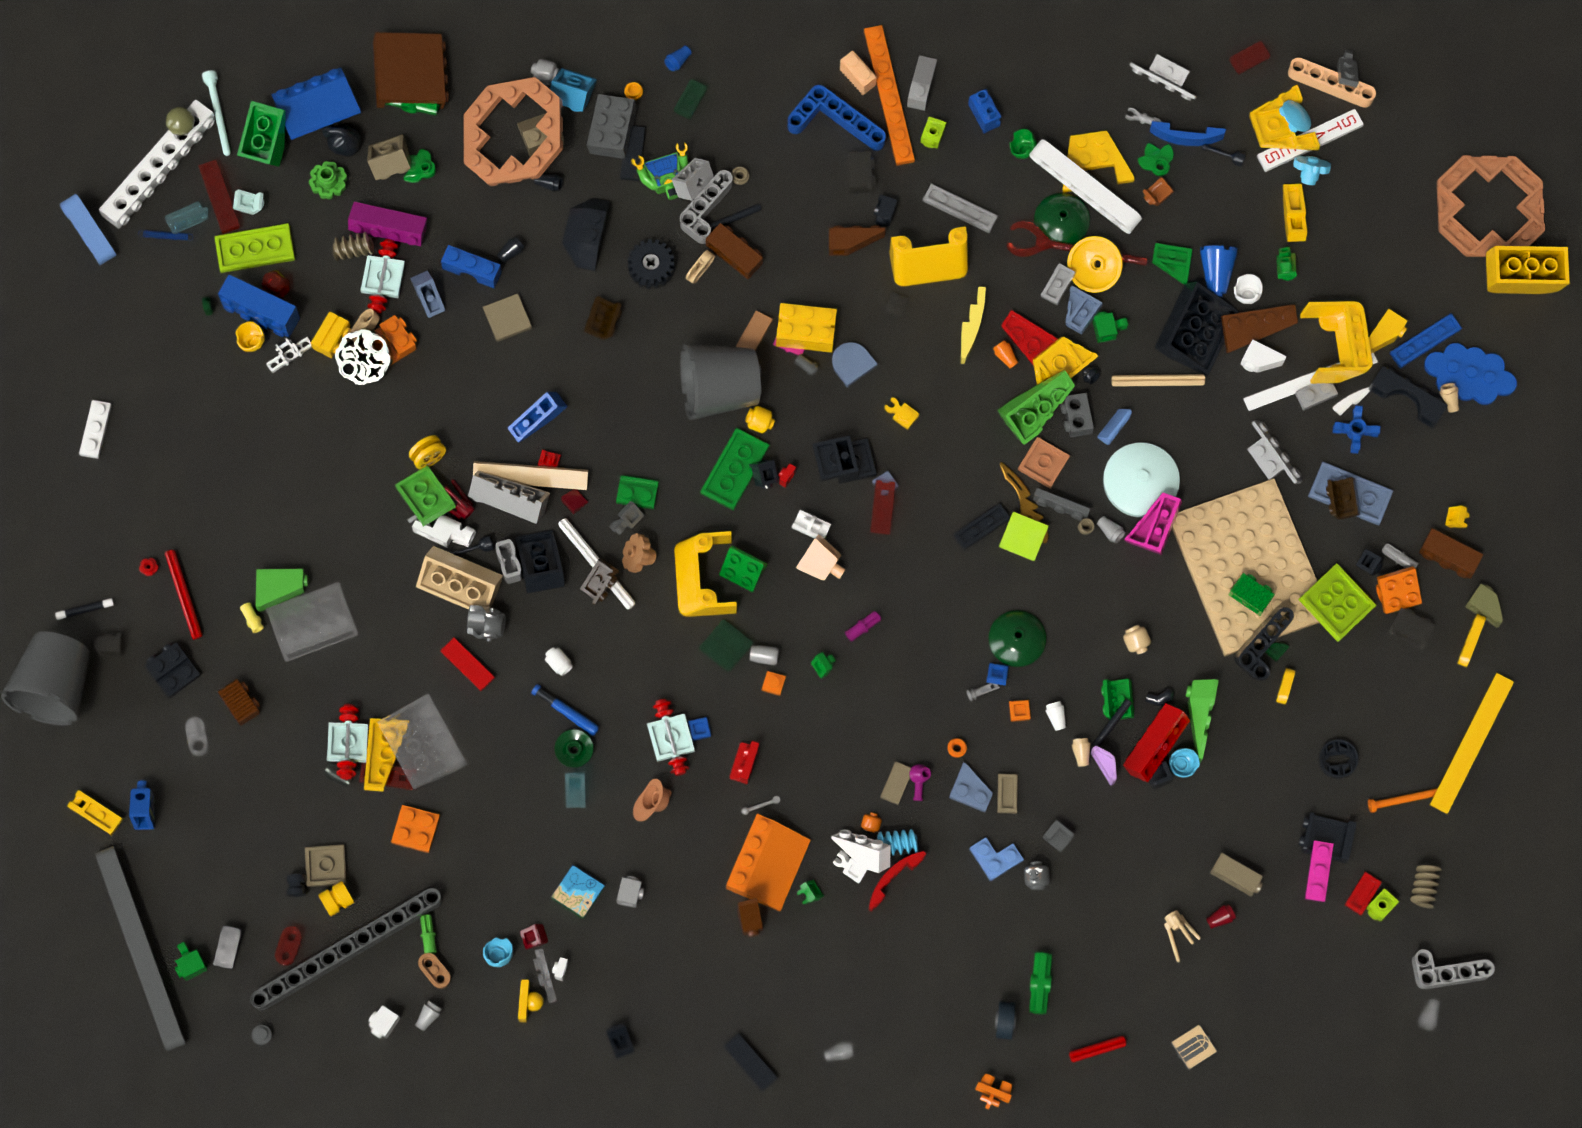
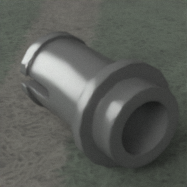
M802 354L794 362L795 365L806 371L808 376H814L819 369L816 362L812 363Z

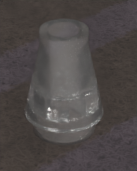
M1433 999L1429 1000L1418 1018L1420 1027L1426 1030H1434V1027L1438 1024L1440 1002Z
M844 1040L828 1050H824V1056L827 1062L850 1060V1057L854 1056L851 1042H845Z

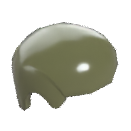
M177 107L171 109L167 114L166 126L172 134L182 136L188 134L194 127V117L186 108Z

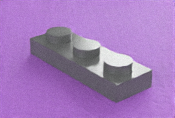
M1039 488L1036 489L1033 500L1038 505L1052 507L1054 511L1061 514H1070L1076 520L1082 521V519L1087 518L1090 508Z

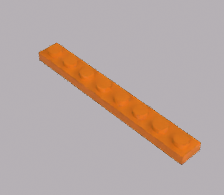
M880 25L864 28L873 72L877 76L876 84L896 166L913 163L915 159L883 27Z

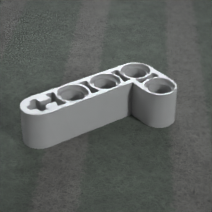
M719 171L680 215L681 229L700 244H705L706 238L711 233V227L704 219L732 188L733 177L729 171ZM710 192L717 194L715 197L708 196ZM701 205L704 206L705 209L697 210L696 207ZM691 219L693 222L686 224L684 220ZM701 230H705L707 234L700 235L698 234V232Z
M1426 949L1419 950L1412 957L1415 981L1421 989L1482 981L1488 979L1495 971L1494 964L1489 960L1435 967L1433 956ZM1419 955L1426 958V964H1421L1418 961ZM1481 967L1488 970L1486 973L1484 971H1478L1475 974V971L1479 970ZM1462 968L1467 969L1469 977H1463L1460 970ZM1441 972H1447L1450 976V979L1444 980L1441 976ZM1423 974L1428 975L1430 977V983L1423 982Z

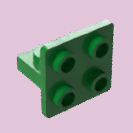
M731 546L719 575L753 592L758 579L767 567V563Z

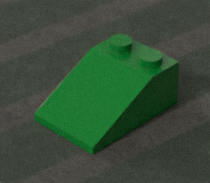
M251 101L237 155L280 167L284 151L286 110Z

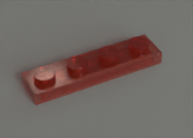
M213 160L198 165L222 234L239 229L240 226L217 161Z

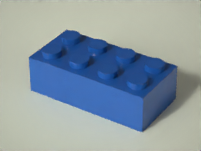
M228 275L218 293L223 308L230 313L236 312L246 321L253 320L263 329L270 328L280 337L286 336L290 338L300 320L296 306L231 275Z

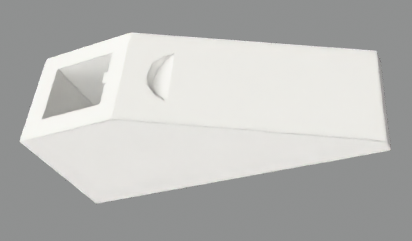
M840 830V832L832 835L831 839L862 868L880 873L890 867L891 845L885 844L881 840L867 838L865 835L851 833L850 830Z

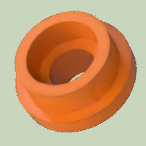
M955 738L948 743L947 750L952 757L959 758L966 753L967 745L962 739ZM958 745L961 750L955 751L953 747Z

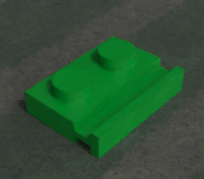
M621 475L616 504L627 505L631 501L637 507L654 509L658 481Z

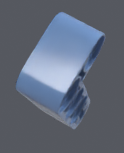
M77 194L60 203L62 211L70 219L100 265L116 256L113 248Z

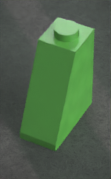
M256 569L257 611L262 612L305 593V586H308V575H305L303 569Z

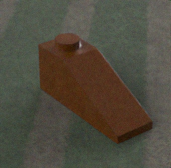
M757 898L739 902L737 914L743 936L748 935L750 938L760 935L759 932L763 931Z

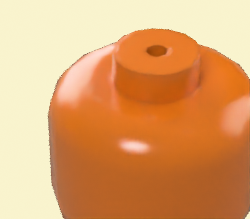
M870 812V815L865 814L861 822L863 830L873 833L879 831L882 819L877 817V813Z

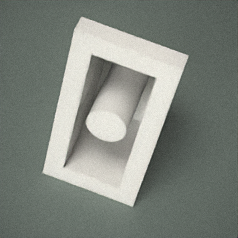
M1252 340L1240 365L1247 371L1258 373L1282 366L1287 356Z

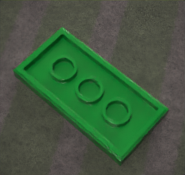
M736 428L702 487L700 494L734 511L753 477L752 468L749 467V464L762 461L770 445Z

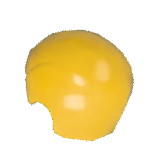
M247 321L241 324L235 332L237 344L245 352H254L260 349L265 341V334L262 328L255 322Z

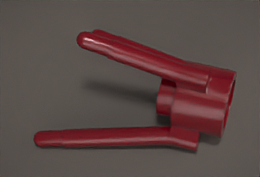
M451 480L463 499L460 500L448 487H445L444 489L457 502L455 507L457 511L452 509L449 512L458 519L461 517L467 519L475 510L474 504L467 498L456 481Z

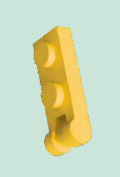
M78 790L75 794L76 797L72 802L68 803L67 807L112 836L123 819ZM82 801L86 802L83 808L79 807Z

